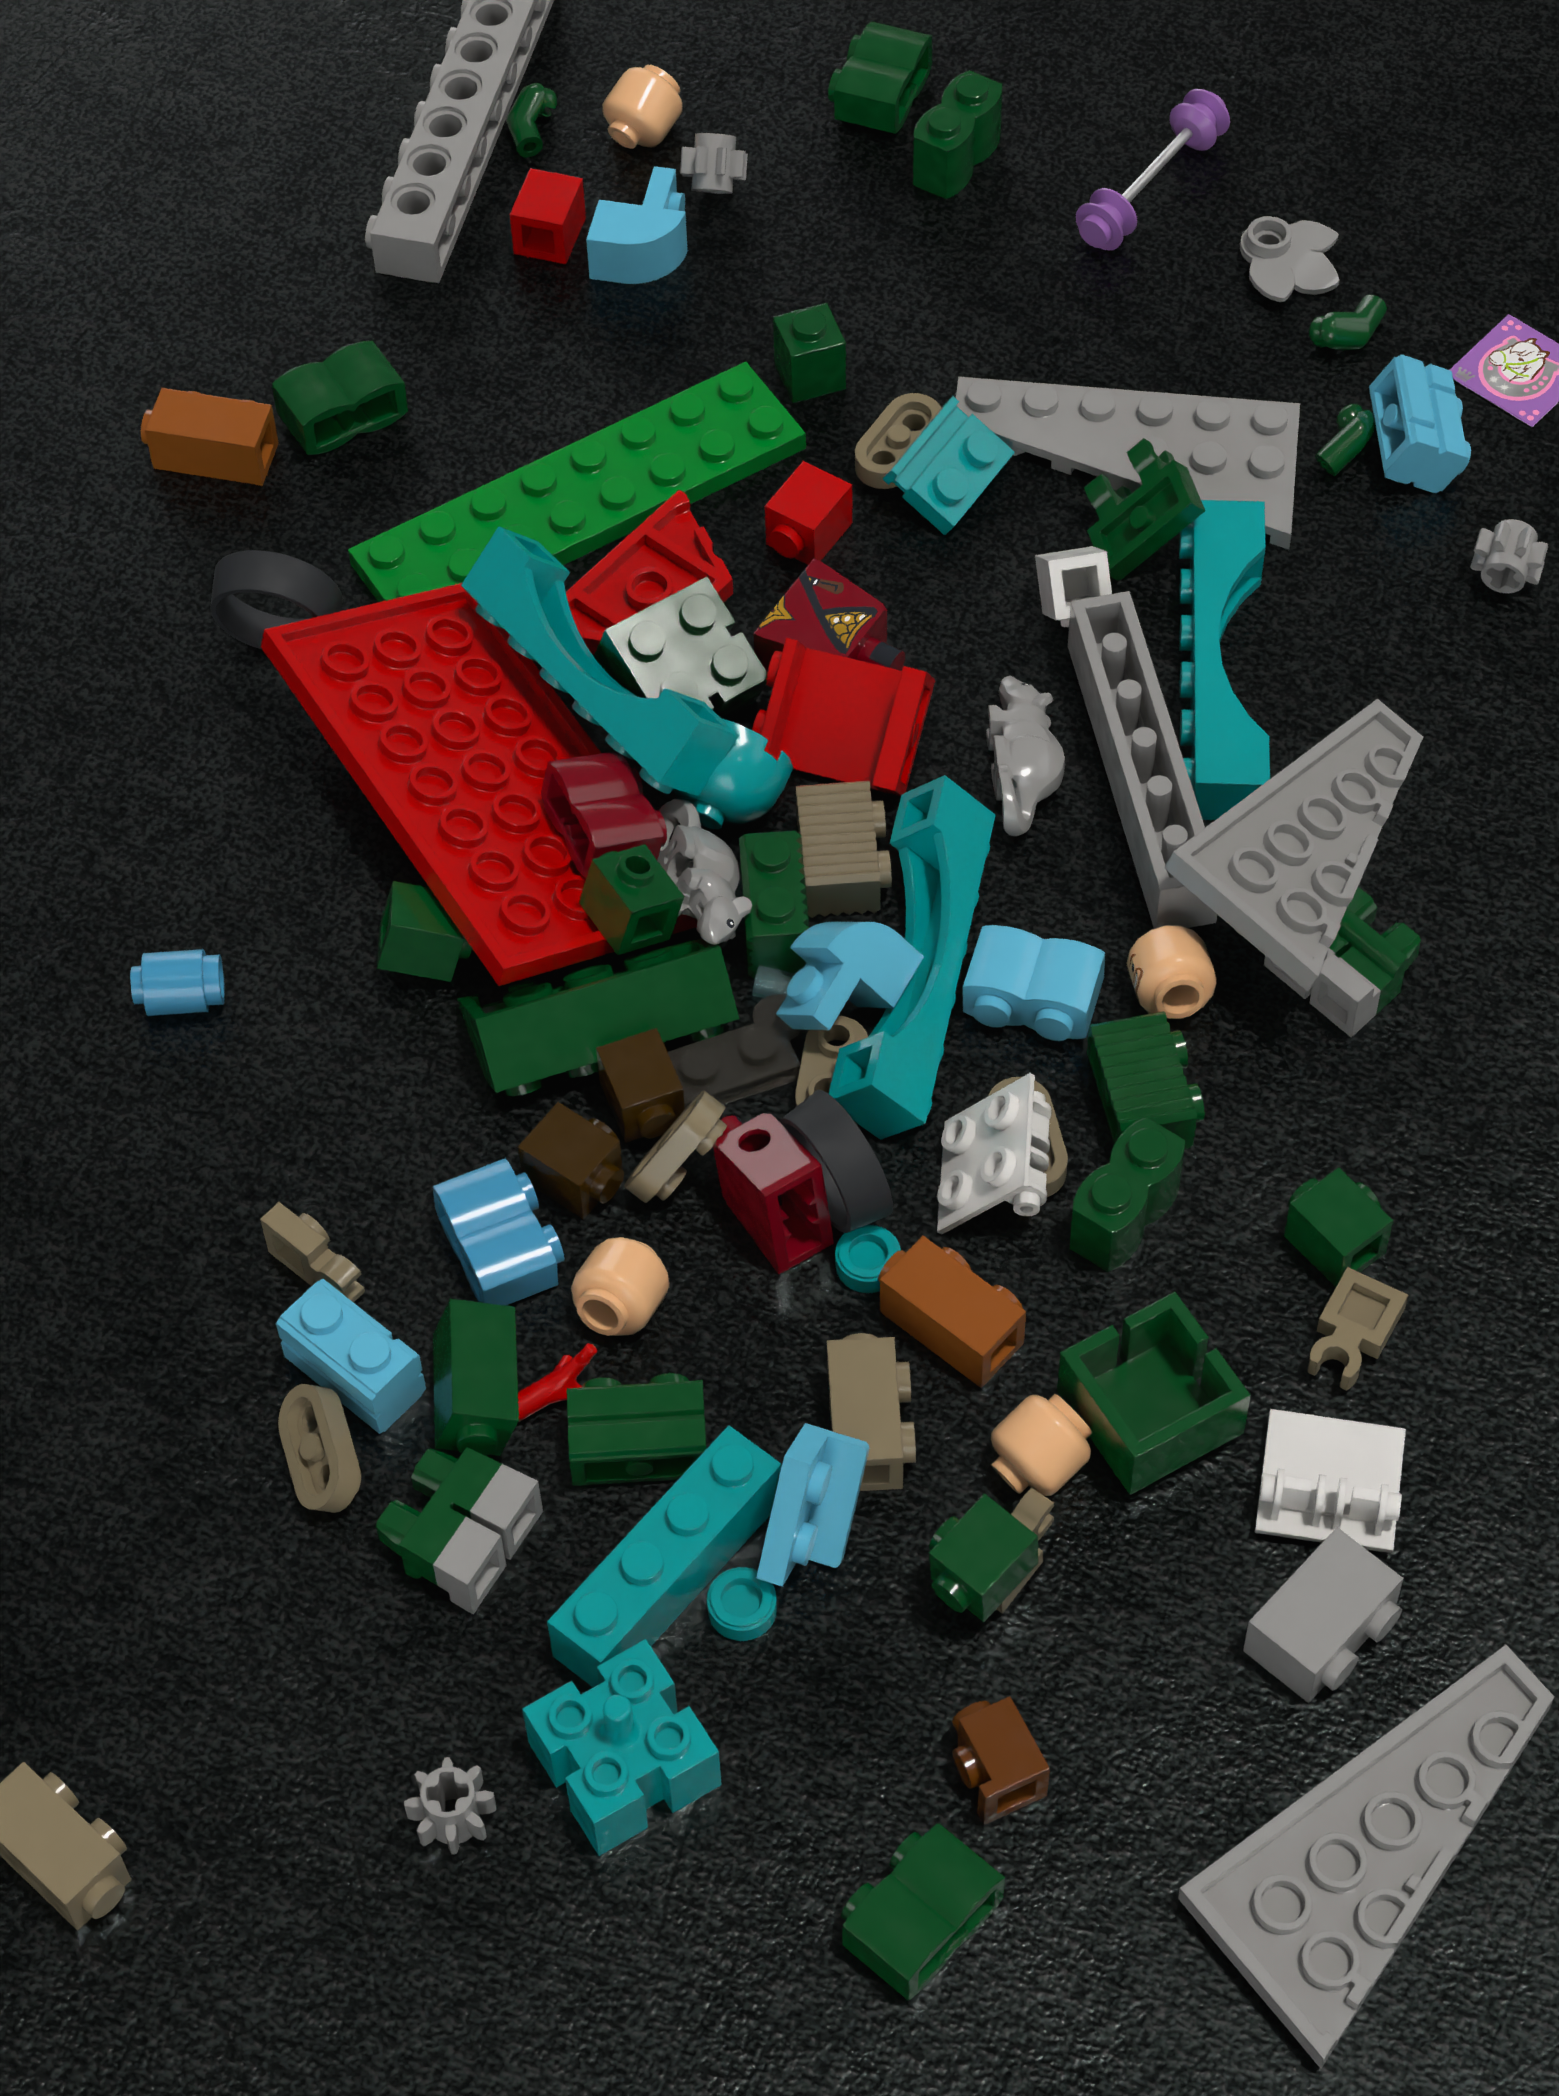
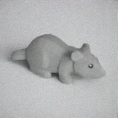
M1006 676L1002 679L998 690L1003 710L997 705H988L990 728L986 730L988 749L994 751V764H991V774L996 800L1002 801L1003 827L1008 836H1019L1029 830L1037 802L1046 799L1060 786L1064 775L1065 756L1061 745L1048 729L1051 726V720L1046 715V707L1053 701L1052 695L1050 693L1040 694L1031 684L1023 683L1012 676Z
M674 798L660 809L666 823L667 840L660 849L658 862L685 896L678 917L684 914L696 919V930L707 943L717 945L727 942L729 939L732 940L736 937L735 931L741 919L749 914L752 909V903L749 898L744 896L736 898L735 896L741 876L740 866L732 849L722 839L701 828L700 817L696 807L688 800Z

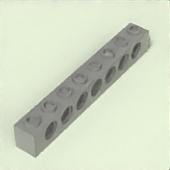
M462 0L461 19L457 28L451 27L448 32L445 47L446 55L442 64H435L433 67L429 95L426 101H420L417 105L413 133L410 139L404 138L400 145L396 173L394 177L388 176L385 180L380 211L377 216L372 215L367 224L365 242L366 247L373 251L376 273L439 284L554 0Z

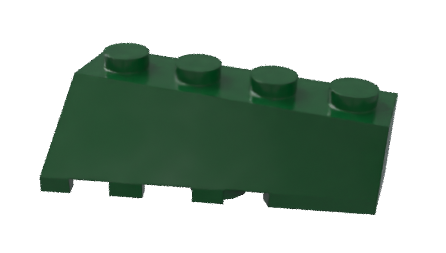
M701 938L628 956L623 961L625 970L613 973L611 965H592L572 970L569 975L563 978L564 985L552 988L550 983L535 984L534 980L511 985L508 987L509 992L503 996V1000L482 1005L479 993L458 998L457 1001L487 1083L496 1093L505 1090L507 1096L523 1095L543 1086L542 1079L566 1072L567 1077L576 1078L597 1072V1047L657 1028L663 1042L687 1035L689 1041H699L723 1033V1024L738 1020L739 1015L721 947L718 944L707 943Z

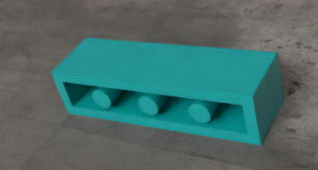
M728 1425L547 1621L553 1657L590 1686L595 1687L599 1685L598 1665L644 1639L652 1646L771 1515L782 1464Z

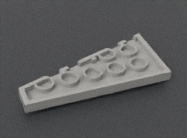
M958 377L956 399L959 403L956 406L968 417L973 413L1015 451L1014 456L1028 452L1051 460L1052 469L1069 475L1072 474L1074 469L1095 476L1102 474L1108 477L1113 490H1117L1123 485L1130 489L1132 494L1142 485V482L1126 452L1145 438L1152 443L1157 456L1166 450L1173 455L1175 461L1188 468L1201 500L1265 502V534L1271 535V544L1289 550L1292 531L1300 403Z
M1376 699L1176 849L1164 869L1303 989L1309 992L1321 972L1325 956L1335 940L1343 915L1353 899L1377 844L1382 826L1388 819L1393 807V801L1406 778L1423 736L1379 699Z
M1507 1645L1503 1646L1180 1887L1178 1899L1320 2068L1325 2064L1552 1705L1554 1696Z

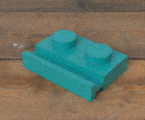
M954 396L939 410L882 479L888 485L893 482L904 492L902 498L944 535L958 523L1015 453L973 413L968 417L956 405L959 401Z

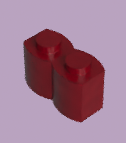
M613 751L548 761L541 790L543 803L551 822L564 835L568 851L576 868L585 878H587L592 859L599 858L610 851L619 852L645 844L658 861L660 849L667 840V828L664 817L660 811L654 810L650 802L643 796V786L638 771L635 768H630L620 753Z

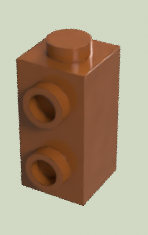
M161 388L153 410L148 409L145 412L141 424V439L144 444H148L153 469L263 486L279 444L272 405L257 403L252 400L205 395L195 391L186 392Z
M922 1236L907 1252L899 1250L894 1253L883 1266L878 1278L880 1282V1312L980 1388L1024 1344L1026 1311L1019 1300L1005 1287L1000 1285L992 1287L973 1273L967 1261L955 1250L948 1247L941 1249L925 1236Z

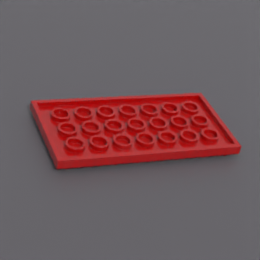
M462 583L264 629L261 648L498 986L615 952L579 904L586 878L576 868L568 851L564 835L551 822L541 796L548 761L600 754L601 752L551 685L539 675L540 671L533 661L518 653L507 643L510 634L505 629L491 624L476 612L475 608L478 602L461 586ZM681 914L677 917L672 934L696 928L697 920L688 915Z

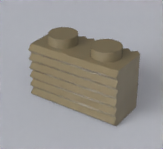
M870 781L796 786V817L798 833L802 838L808 916L813 918L818 914L826 917L830 913L838 916L843 912L851 915L855 911L860 914L866 911L872 913L879 911L880 888L892 887L889 850L877 851L876 838L886 837L885 810L883 801L871 800Z

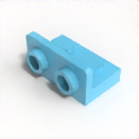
M807 1423L804 1424L783 1459L756 1576L757 1579L783 1586L796 1563L806 1566L808 1561L811 1560L833 1568L840 1565L844 1558L870 1449L867 1442Z

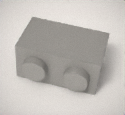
M1336 1527L1249 1621L1243 1651L1309 1703L1325 1685L1331 1690H1335L1346 1680L1359 1659L1354 1653L1369 1637L1375 1642H1379L1395 1625L1402 1613V1609L1397 1606L1403 1577Z

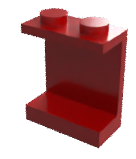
M786 637L783 651H775L769 664L767 686L773 687L767 711L759 710L752 730L768 739L764 751L772 755L777 761L781 751H784L792 762L793 770L840 782L870 781V789L901 797L902 794L906 793L935 679L926 671L903 666L902 671L806 648L798 640Z

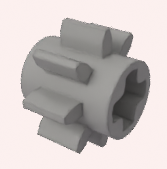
M697 133L695 134L694 148L682 147L680 174L685 177H692V191L731 194L733 179L746 180L748 154L745 153L746 151L735 150V136Z
M1514 519L1504 520L1495 526L1494 532L1484 528L1480 530L1474 548L1475 554L1471 563V569L1481 571V579L1490 589L1500 593H1514L1523 588L1525 581L1536 585L1539 583L1548 544L1537 542L1538 535L1529 524Z
M446 1757L443 1760L442 1767L432 1771L429 1775L420 1771L414 1774L421 1797L405 1800L404 1806L408 1819L414 1821L422 1820L417 1833L423 1846L437 1839L442 1843L448 1844L451 1854H457L459 1844L467 1841L472 1836L480 1840H484L487 1837L480 1814H490L496 1811L494 1792L479 1791L483 1784V1776L478 1765L470 1768L466 1773L459 1768L453 1767L450 1757ZM457 1799L455 1811L444 1812L446 1801Z

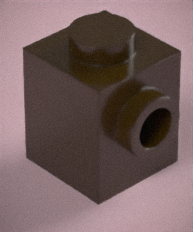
M657 1028L597 1047L599 1082L625 1143L642 1137L655 1138L662 1136L683 1113L685 1103L683 1086Z
M559 1102L518 1146L521 1173L525 1172L532 1186L583 1220L599 1202L602 1204L608 1202L616 1194L623 1181L624 1172L620 1140H618L613 1130L600 1120L594 1118L586 1120Z

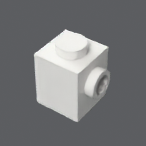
M1090 546L1035 555L1042 612L1054 620H1060L1062 627H1069L1071 601L1112 594L1107 551Z

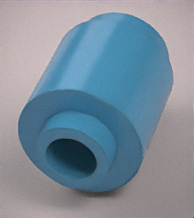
M204 949L143 953L141 966L131 967L130 979L133 1003L144 1004L147 1016L208 1012L209 1005L224 1004V974L220 954L206 955Z

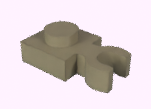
M278 1202L260 1219L269 1253L308 1284L313 1286L317 1281L324 1279L352 1302H355L365 1292L364 1287L355 1281L361 1275V1271L350 1260L342 1255H336L328 1249L327 1244L330 1242L328 1234L310 1215L302 1213L298 1217Z
M1347 1267L1319 1318L1317 1332L1326 1336L1319 1339L1311 1349L1308 1373L1315 1376L1324 1361L1330 1359L1338 1360L1345 1366L1340 1388L1346 1391L1349 1390L1356 1383L1362 1362L1361 1352L1376 1359L1379 1358L1406 1307L1408 1294Z

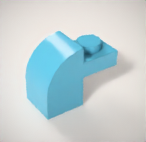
M654 166L642 205L605 200L598 201L586 239L590 279L625 284L646 283L668 275L681 264L688 250L685 194L677 193L676 169Z
M824 922L804 931L790 947L807 963L789 982L787 996L776 1015L792 1029L830 1030L847 1000L856 1007L894 1008L924 956L899 933L881 923Z

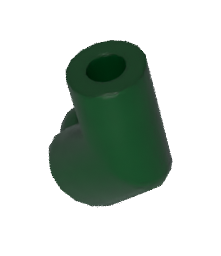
M532 83L522 88L506 118L516 150L522 157H533L542 150L543 142L535 121L537 117L547 118L551 116L552 113L549 108L555 109L557 106V97L554 91L544 88L540 83Z
M1366 295L1362 298L1354 312H1330L1325 316L1316 317L1309 327L1310 339L1314 345L1320 348L1328 347L1334 350L1360 349L1372 337L1387 312V306L1381 298L1375 295Z
M1349 404L1339 412L1336 422L1340 431L1315 455L1320 466L1333 476H1336L1363 450L1376 432L1374 414L1370 410H1363L1358 404Z

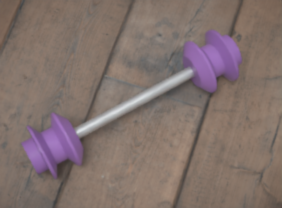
M1203 89L1189 91L1185 95L1183 103L1176 105L1170 113V125L1177 137L1122 195L1111 189H1098L1091 195L1090 203L1080 206L1076 212V223L1080 235L1086 243L1103 250L1117 249L1123 241V236L1131 234L1137 226V216L1130 204L1134 197L1184 144L1195 150H1208L1215 144L1217 136L1223 135L1228 130L1230 116L1225 103L1218 95Z

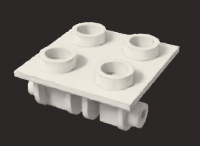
M1029 1073L945 1121L941 1138L943 1146L941 1181L937 1194L939 1202L938 1233L944 1234L1003 1201L1013 1204L1014 1212L1022 1216L1038 1214L1040 1206L1046 1203L1047 1174L1043 1172L1049 1166L1047 1153L1050 1149L1048 1136L1049 1119L1051 1118L1052 1109L1045 1102V1095L1034 1091L1035 1075Z
M1270 1409L1255 1533L1322 1543L1338 1527L1367 1550L1393 1553L1396 1521L1399 1519L1402 1498L1399 1490L1406 1429Z

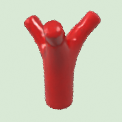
M588 1343L574 1358L570 1355H564L552 1372L519 1391L518 1422L550 1404L566 1401L567 1388H582V1385L576 1381L577 1376L597 1353L596 1347Z

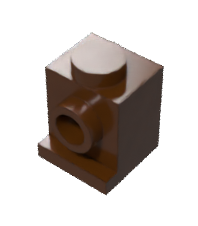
M1010 1696L993 1704H990L989 1701L973 1703L954 1716L952 1723L958 1733V1747L952 1750L953 1759L966 1786L969 1789L979 1786L977 1814L983 1825L1047 1796L1050 1767Z

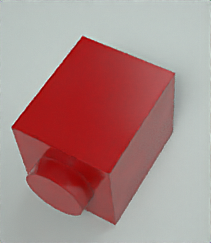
M530 168L510 212L514 254L562 264L567 263L586 219L583 178Z
M803 461L765 505L766 544L773 547L782 556L795 558L807 565L814 558L821 561L852 524V484Z

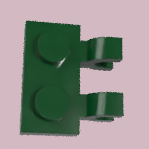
M1145 438L1126 452L1142 482V485L1132 494L1130 489L1123 485L1114 491L1108 477L1102 474L1084 487L1087 497L1100 519L1087 532L1093 547L1107 551L1110 577L1117 581L1123 579L1206 511L1188 468L1175 461L1173 455L1166 450L1157 456L1152 443Z

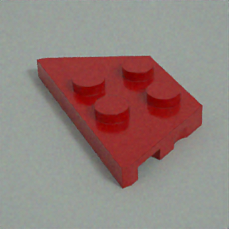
M678 490L567 590L566 596L577 629L589 651L595 654L604 631L611 626L705 577H708L724 603L733 594V579L723 560L713 553V542L704 526H698L690 511V501L687 495Z

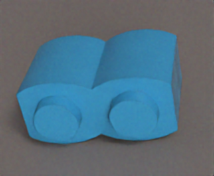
M504 1158L433 1186L437 1215L455 1254L461 1262L478 1302L506 1306L558 1285L557 1264L565 1260L563 1249L552 1225L549 1224L541 1227L532 1212L539 1208V1204L532 1183L525 1172L515 1175L509 1162Z

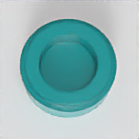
M865 1225L851 1232L844 1233L839 1239L835 1250V1265L838 1277L847 1287L854 1291L862 1293L879 1292L880 1282L878 1278L883 1266L894 1253L901 1250L898 1240L890 1231L876 1225Z
M747 1567L729 1569L721 1573L712 1582L708 1590L707 1607L710 1622L716 1631L726 1638L736 1641L755 1639L767 1632L776 1618L777 1601L775 1588L772 1583L757 1579L758 1571Z

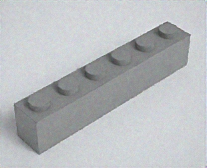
M1130 591L1073 600L1070 605L1068 649L1153 927L1155 929L1168 925L1190 928L1216 923L1217 913L1164 869L1172 853L1202 831L1205 826Z

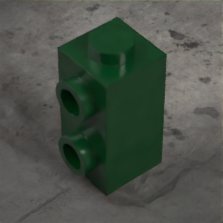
M450 1299L433 1333L435 1448L459 1451L462 1454L466 1447L485 1456H501L519 1421L515 1307Z

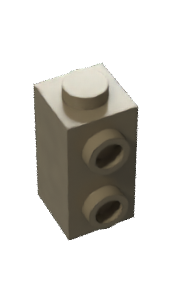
M858 1333L846 1336L842 1340H827V1375L831 1431L865 1441L870 1447L860 1491L903 1489V1463H916L914 1422H901L899 1403L911 1402L909 1362H896L894 1337L877 1338L871 1334Z
M23 1762L0 1783V1856L78 1931L91 1918L98 1919L106 1915L122 1898L125 1886L131 1881L121 1857L127 1850V1847L116 1832L102 1819L97 1818L93 1823L89 1824L74 1810L79 1804L78 1799L55 1774L50 1772L41 1779Z

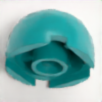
M725 719L722 720L739 736L710 776L700 795L696 796L673 788L677 799L690 801L697 809L701 825L710 829H720L722 824L741 825L759 820L772 809L784 790L793 770L792 762L784 751H781L778 761L764 751L768 743L767 738L740 724Z

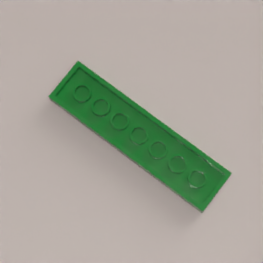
M744 362L348 549L350 564L378 602L463 583L498 526L538 541L562 565H565L632 533L678 490L684 492L690 504L806 449V433L749 364Z

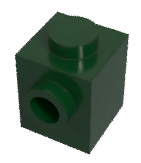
M824 303L774 316V364L792 403L845 390L846 342L828 304Z
M643 844L619 852L610 851L599 858L592 859L579 904L615 953L621 955L670 940L685 896L648 847Z
M393 881L379 926L377 969L451 982L458 959H469L472 947L430 888Z
M1339 1167L1320 1181L1315 1178L1306 1181L1290 1197L1284 1237L1335 1287H1337L1347 1267L1360 1273L1386 1254L1393 1219L1381 1209L1377 1197L1366 1185L1360 1182L1355 1183Z
M985 1493L960 1520L953 1516L945 1521L936 1531L929 1544V1549L931 1550L929 1552L931 1580H933L931 1585L935 1593L953 1610L962 1613L967 1608L983 1622L1039 1563L1038 1536Z

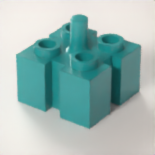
M646 1639L598 1665L599 1685L585 1693L580 1694L574 1683L570 1681L522 1709L528 1743L556 1788L566 1782L570 1810L599 1856L647 1829L646 1809L664 1799L672 1813L722 1785L718 1749L690 1706L677 1712L675 1683Z

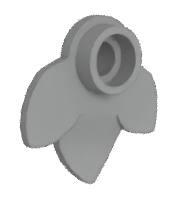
M1265 216L1251 222L1242 234L1240 251L1246 261L1251 263L1249 279L1263 296L1277 302H1285L1294 289L1303 294L1317 295L1333 290L1339 285L1337 271L1324 255V252L1328 251L1338 240L1339 234L1333 229L1318 222L1306 220L1289 225L1280 218Z

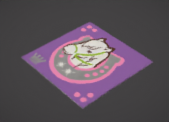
M1510 314L1449 369L1452 371L1453 380L1531 427L1559 402V344Z

